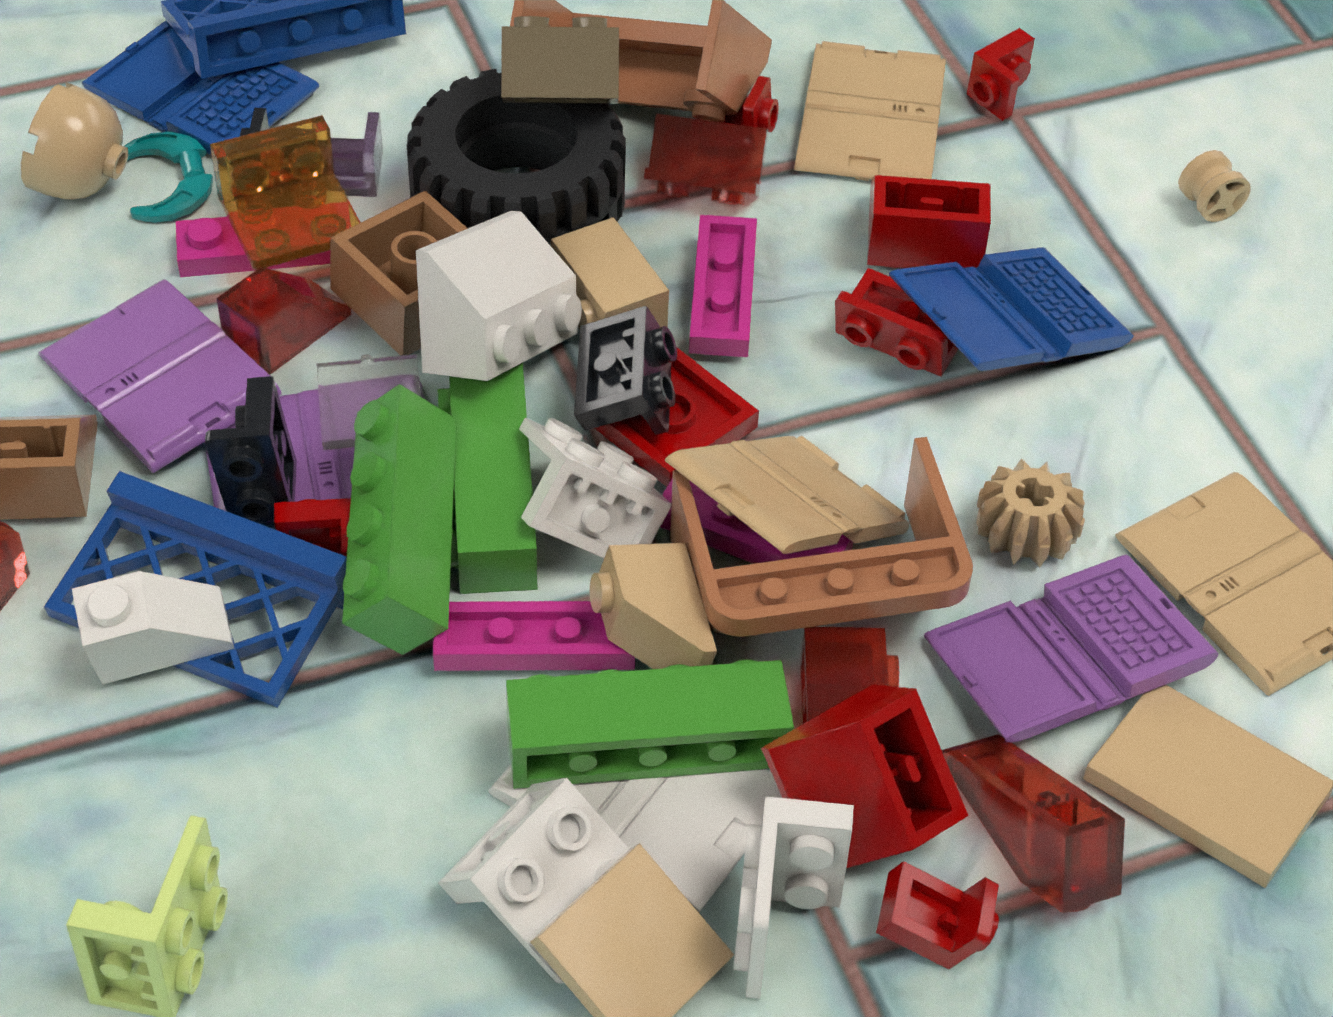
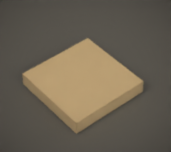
M640 843L629 849L530 941L593 1017H672L734 956L733 952Z

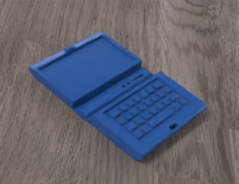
M166 20L140 40L133 42L125 48V51L82 81V85L86 90L100 96L108 103L147 122L150 126L162 132H175L195 138L206 150L207 154L223 161H231L240 154V132L242 128H250L255 107L267 109L268 124L271 127L279 119L285 118L310 98L313 92L319 88V83L314 79L279 62L201 79L195 71L193 53Z
M1044 247L985 254L977 268H963L958 262L897 269L889 272V276L930 317L947 338L980 371L1042 361L1050 362L1065 357L1112 350L1126 345L1134 337Z

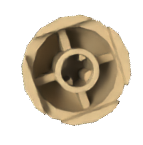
M67 82L66 87L60 84L54 86L41 102L31 122L28 133L38 136V140L35 145L34 155L25 151L22 153L21 179L25 187L67 200L87 198L102 189L110 178L118 179L127 163L128 148L122 146L123 130L116 111L105 99L91 91Z

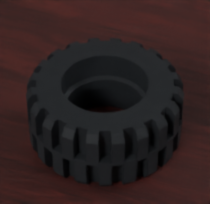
M497 69L481 71L479 77L471 80L465 76L453 81L449 91L440 89L427 101L426 106L419 110L411 123L412 129L407 135L406 145L410 198L423 191H427L467 228L509 211H520L551 246L552 238L613 217L618 221L622 217L625 206L626 138L623 135V125L617 114L610 109L611 106L609 104L503 103L501 98V73H497ZM509 167H528L539 169L540 171L509 174L496 172L495 170Z

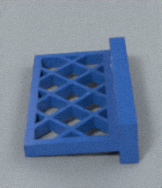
M403 0L161 1L163 17L193 53L195 71L201 79L406 34Z
M119 471L106 491L111 505L44 606L48 616L79 628L75 606L71 605L74 600L73 588L114 578L115 576L148 565H152L154 574L163 575L159 561L183 553L199 557L203 570L178 579L216 586L215 583L241 574L256 579L260 592L225 604L228 620L265 608L273 630L238 643L234 642L232 636L234 649L173 666L278 708L336 607L343 610V580L346 575L347 557ZM120 528L143 536L146 549L110 561L107 548ZM153 540L160 542L161 544L154 546ZM209 562L217 565L210 568ZM265 583L274 586V588L267 590ZM298 596L316 602L307 619L281 628L279 627L272 605ZM293 641L290 648L287 650L285 643ZM276 646L279 647L282 661L269 683L245 674L241 658ZM233 662L235 669L225 666L224 664Z

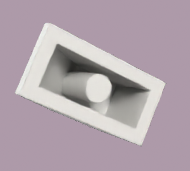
M137 571L72 589L82 647L102 685L234 649L223 594L219 586Z

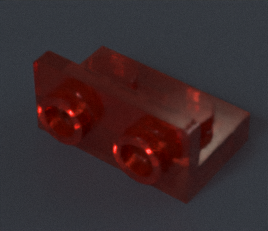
M656 114L649 168L645 167L644 179L651 183H657L655 192L657 194L689 198L690 188L712 191L711 201L744 206L745 196L759 197L768 129Z

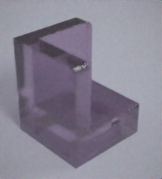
M368 112L364 139L318 138L316 156L321 195L377 197L383 157L380 112Z

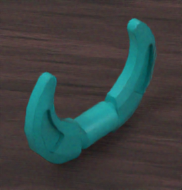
M159 132L144 135L124 145V147L128 148L127 161L144 155L163 156L174 163L180 164L184 179L179 182L174 192L163 201L147 206L132 207L130 209L132 218L153 223L173 221L192 213L211 194L213 176L212 174H206L202 165V158L207 155L206 150L195 138L175 132Z

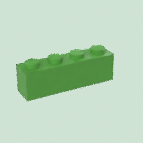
M523 362L488 381L449 376L450 388H439L437 392L438 408L456 418L452 519H456V529H452L451 568H458L460 594L538 590L536 532L534 528L530 527L521 518L533 496L529 438L519 430L524 418H527Z
M399 384L378 399L366 403L357 412L354 423L355 447L353 469L350 476L352 490L350 518L347 525L348 547L346 575L343 580L344 604L342 624L404 655L448 630L456 418Z
M746 659L731 664L691 667L677 664L663 669L636 671L608 669L594 674L567 676L539 674L526 679L506 680L507 727L513 789L529 788L532 784L568 778L572 784L770 769L761 748L794 729L782 660L758 662Z

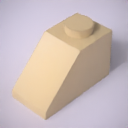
M685 543L609 545L599 573H593L589 589L592 609L595 613H601L608 640L652 669H663L677 664L690 667L711 665L717 649Z

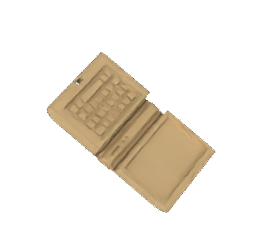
M822 41V44L816 43L794 170L854 177L857 180L869 181L874 175L932 179L946 59L940 58L941 55L903 50H898V53L865 49V46L827 41Z
M802 435L798 438L783 436L752 441L738 440L728 444L683 449L671 453L665 459V462L717 501V507L728 516L735 515L783 554L837 544L842 534L856 544L901 535L909 529V522L904 519L905 512L866 484L860 487L838 470V462Z
M1233 472L1115 534L1118 541L1177 601L1185 598L1186 602L1197 613L1204 616L1205 622L1202 630L1266 695L1270 696L1333 659V560L1320 549L1319 545L1311 537L1302 532L1243 475Z

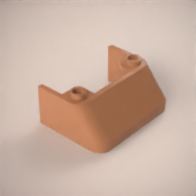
M514 0L510 26H514L515 17L539 16L549 18L550 27H572V18H606L607 27H619L618 103L691 111L693 118L710 123H724L726 115H736L758 76L761 75L768 63L772 44L771 38L724 0H712L707 26L573 13L555 0Z
M927 437L914 438L904 508L916 541L713 569L690 482L677 470H673L670 540L671 543H685L711 632L744 637L946 608L958 604L966 597L973 572L972 559Z

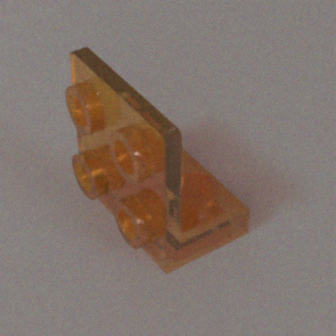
M323 115L210 144L218 199L253 269L260 270L331 250V237L361 223L334 174L330 128Z

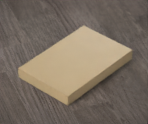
M1168 685L1145 692L1088 763L1083 777L1085 781L1264 888L1267 887L1333 790V780Z

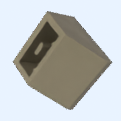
M515 17L514 26H502L501 98L503 103L618 104L619 27H607V19L602 17L572 18V27H550L549 18Z

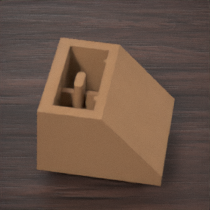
M96 414L0 417V520L87 517L98 425Z

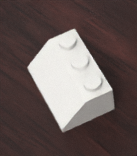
M506 212L416 250L422 373L488 381L578 334L577 326L581 319L582 307L580 299L576 295V275L522 212Z

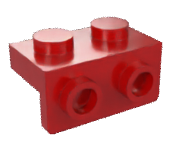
M868 268L852 294L841 291L835 300L836 333L843 335L856 346L871 347L895 357L908 368L914 370L923 369L942 377L958 351V348L930 317L913 302L890 276Z

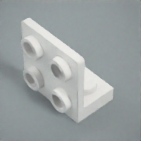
M524 418L519 430L551 459L521 516L530 527L602 558L605 557L609 545L652 543L671 508V503L653 488L657 482L656 477L633 465L634 458L611 444L601 441L596 449L580 441L583 436L581 433L556 419L549 418L545 426L528 418Z
M568 778L532 784L438 884L456 904L484 902L554 981L562 984L564 983L530 941L617 862L629 848Z
M765 796L762 825H747L733 969L748 972L747 998L760 999L771 900L788 902L790 905L802 909H816L822 906L840 908L852 834L854 805Z

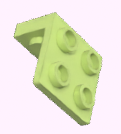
M192 815L189 817L151 913L142 912L139 908L122 901H108L101 904L80 899L76 900L66 926L89 1003L156 1017H176L184 994L192 995L196 991L204 966L202 946L208 931H217L220 928L225 916L228 900L227 889L220 887L217 873L220 861L219 848L213 847L211 844L206 818Z

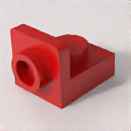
M1021 28L974 52L967 95L1002 121L1012 116L1017 89L1027 80L1031 70L1030 60L1035 38Z

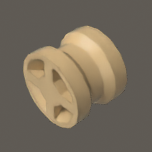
M1217 150L1207 151L1195 157L1184 168L1178 180L1179 189L1189 200L1197 201V210L1210 222L1222 221L1235 214L1247 201L1251 192L1250 183L1240 172L1232 171L1230 160L1223 152Z

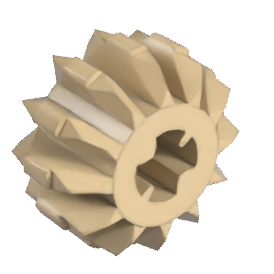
M1020 459L1013 470L998 466L995 474L991 477V481H985L984 487L979 492L977 501L979 510L976 521L978 535L989 538L988 542L991 553L1006 550L1010 552L1013 565L1022 557H1030L1039 567L1048 558V555L1063 560L1066 552L1070 550L1071 544H1076L1077 537L1079 538L1082 534L1085 522L1083 518L1085 505L1083 491L1072 487L1070 473L1056 475L1050 473L1048 462H1045L1039 469L1030 468L1023 459Z

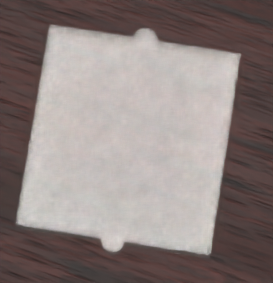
M365 354L358 360L316 363L323 450L355 447L354 423L357 412L366 403L378 399L400 384L421 397L417 354L373 358L371 355Z

